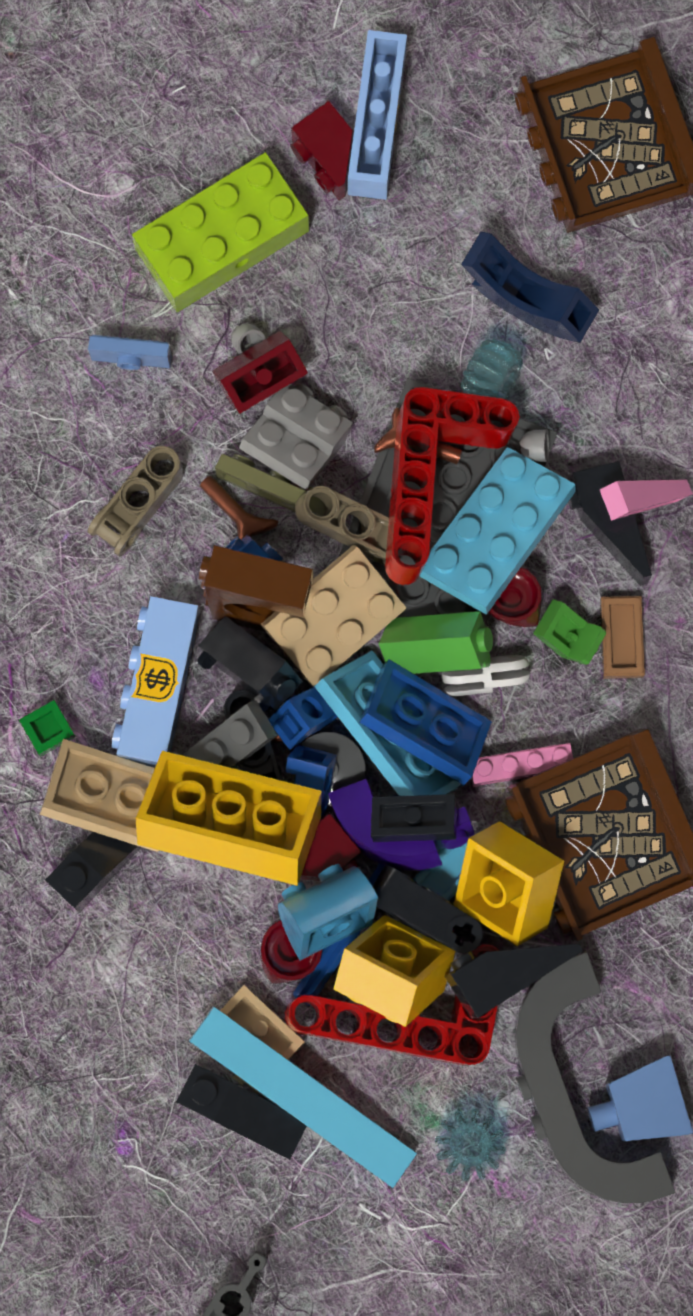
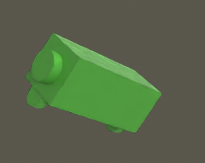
M476 611L395 618L386 626L378 644L385 662L390 659L413 674L489 667L491 662L489 652L493 647V636L490 628L485 627L481 612Z

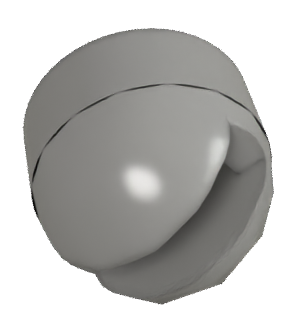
M244 323L235 327L231 333V343L239 355L265 340L261 330L250 323ZM245 336L249 342V344L244 345L243 338Z
M548 430L528 431L520 439L521 454L534 462H548L550 452Z

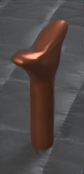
M399 407L394 409L391 416L392 429L375 444V453L395 448ZM437 441L436 457L458 464L462 450ZM408 445L409 448L423 452L422 449L416 445Z
M211 475L201 482L200 487L236 523L237 537L241 540L246 535L252 537L277 527L278 520L264 519L247 513Z

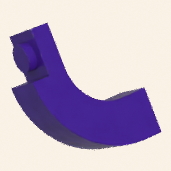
M367 779L328 793L332 807L344 832L363 855L384 866L387 864L395 869L411 871L441 866L443 864L438 850L461 847L467 843L469 837L475 835L465 807L457 809V837L455 840L373 842L371 838L372 797L374 795Z

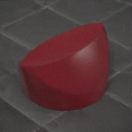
M521 567L488 613L494 618L513 626L534 627L538 625L541 610V587L536 577L527 569Z
M281 919L271 925L263 936L261 962L263 970L272 984L302 979L312 973L320 962L322 950L301 961L299 960L286 935Z

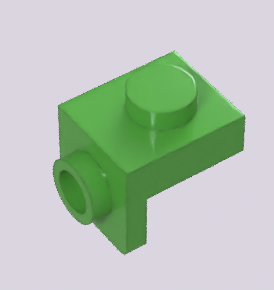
M553 599L533 634L562 658L587 665L597 652L599 645L606 635V630L601 626L586 622L564 602Z

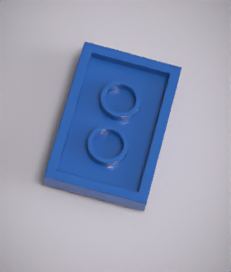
M388 659L379 672L359 723L465 785L473 776L492 721Z

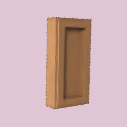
M641 596L601 597V627L606 630V635L602 640L603 679L644 678Z

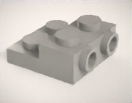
M289 384L276 392L266 404L263 415L242 438L239 449L307 491L346 442L353 422L348 420L347 414L342 408L336 405L327 407L314 399L313 392L307 386L301 384L293 386Z

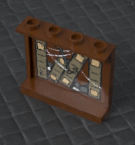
M655 37L640 41L638 50L536 82L529 83L526 76L520 77L519 90L514 93L515 103L520 116H527L530 128H527L526 131L532 151H539L543 162L539 164L542 182L545 187L551 186L555 197V199L551 200L553 214L557 222L563 221L567 233L693 195V143Z
M641 728L507 787L510 797L505 798V803L513 820H521L526 831L524 836L564 860L555 897L559 910L554 912V917L563 935L569 933L572 939L580 941L583 939L582 935L693 887V832L648 729Z

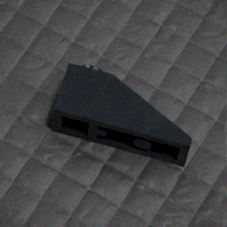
M620 461L573 472L570 481L575 484L576 492L568 502L570 509H577L581 522L640 586L648 584L652 574L635 514L611 520L600 493V489L616 481H625Z
M93 832L60 863L45 881L80 913L142 847Z
M579 944L491 951L478 954L477 956L472 951H469L450 963L454 970L444 977L470 1019H475L578 955L583 950Z
M197 1064L194 1065L176 1101L289 1160L307 1127L281 1107Z

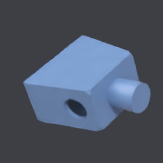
M670 1055L606 1084L610 1101L587 1107L594 1132L617 1126L622 1141L682 1136L693 1133Z

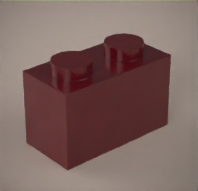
M278 331L212 371L230 404L239 414L308 374L290 339L281 331Z

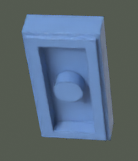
M101 335L89 337L88 351L92 361L117 363L119 368L126 370H138L140 366L170 368L172 354L168 342Z

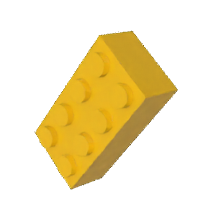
M161 751L136 816L137 844L298 886L321 819L322 791Z

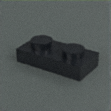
M455 794L372 797L371 838L373 842L455 840L457 837V799Z

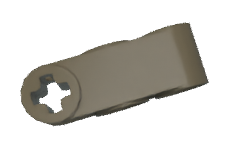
M167 446L152 448L125 483L122 484L110 502L98 512L89 525L87 533L91 536L98 535L115 548L114 553L119 557L124 555L134 544L145 525L180 483L184 469L178 454ZM166 459L174 462V468L168 475L159 476L154 473V467L159 461ZM134 492H148V502L142 507L129 505V499ZM109 526H111L113 529H115V530H116L117 532H119L120 534H117L116 532H114L112 529L109 528Z
M316 486L298 498L295 512L301 523L349 547L352 545L357 546L369 559L385 566L389 517L325 486ZM311 497H317L323 501L325 513L322 517L316 516L311 512L309 508ZM347 515H353L359 519L361 530L358 535L352 534L346 528L345 520Z

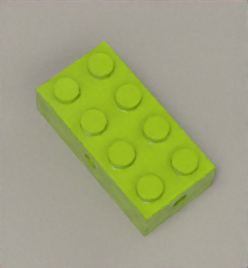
M265 152L134 232L132 239L136 252L178 313L309 232V216Z

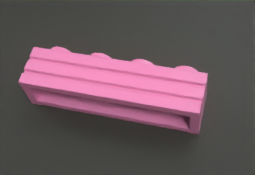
M565 743L479 757L471 778L473 787H478L480 785L529 778L572 759L571 744Z

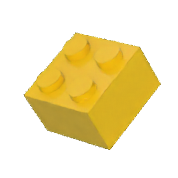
M499 821L468 838L454 906L514 945L519 946L548 928L564 860Z
M383 915L344 948L334 990L347 996L351 1001L363 1004L384 1015L389 1021L406 1027L444 992L447 983L444 976L450 973V963L453 962L456 951Z

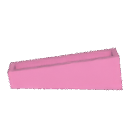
M687 479L616 481L600 489L611 520L676 503L693 494Z

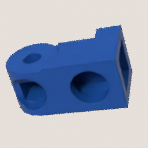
M313 687L288 699L268 720L290 750L299 745L305 738L338 719V716L318 690Z
M297 745L287 758L285 772L296 775L295 784L322 791V818L328 808V793L331 791L337 755Z

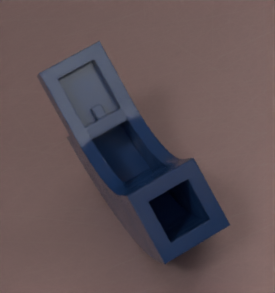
M479 233L461 264L475 279L472 285L491 302L514 317L550 335L580 343L599 312V309L579 288L559 284L534 273L515 259L491 233Z

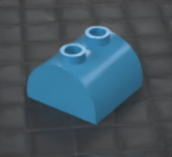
M335 864L319 874L320 883L307 889L303 882H299L298 886L292 885L282 892L281 895L284 901L278 903L279 916L286 935L300 961L373 924L378 896L368 879L357 867L353 866L343 871L340 864Z

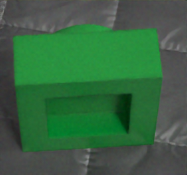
M55 700L19 719L40 757L61 746L63 739L71 740L76 737Z

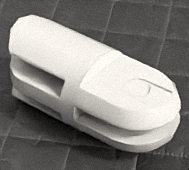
M522 655L490 657V666L487 668L442 672V682L456 685L445 687L443 692L454 697L492 693L495 687L523 684L528 681L530 671L518 669L526 668L530 663Z

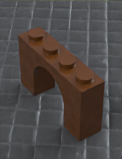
M214 545L211 557H203L198 580L202 581L201 589H204L205 605L209 606L212 619L221 621L226 616L237 625L267 632L261 623L275 611L304 617L314 577L313 569Z

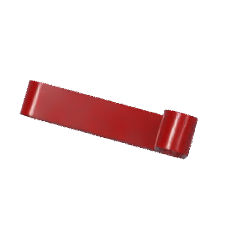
M416 387L406 394L396 424L385 562L386 573L395 583L409 585L416 582L428 560L437 441L491 449L504 447L510 441L520 418L519 411L512 402L502 398L426 387ZM411 409L421 410L426 416H418ZM451 415H459L465 422L456 421ZM490 420L499 421L504 427H497ZM408 445H416L420 447L423 452H414L408 447ZM405 482H415L419 485L421 489H411L405 484ZM402 519H412L417 523L418 527L407 526ZM398 556H409L416 564H405Z
M480 945L472 952L476 956L478 953L499 950L492 945ZM303 995L293 999L287 1005L285 1020L287 1025L299 1034L458 1065H476L488 1056L497 1006L479 1018L470 1019L455 995L451 1022L417 1016L406 1027L395 1023L397 1035L389 1043L382 1041L377 1034L378 1023L386 1018L384 1015L364 1005L313 995ZM300 1003H308L315 1009L316 1018L311 1026L304 1027L295 1019V1009ZM341 1011H349L356 1018V1028L349 1035L343 1034L337 1029L336 1018ZM425 1026L432 1028L437 1034L436 1046L429 1051L423 1049L418 1042L419 1031ZM466 1034L473 1036L478 1044V1050L472 1058L464 1057L459 1050V1041Z

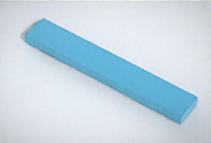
M214 1006L189 1039L199 1049L392 1188H394L417 1155L415 1151Z

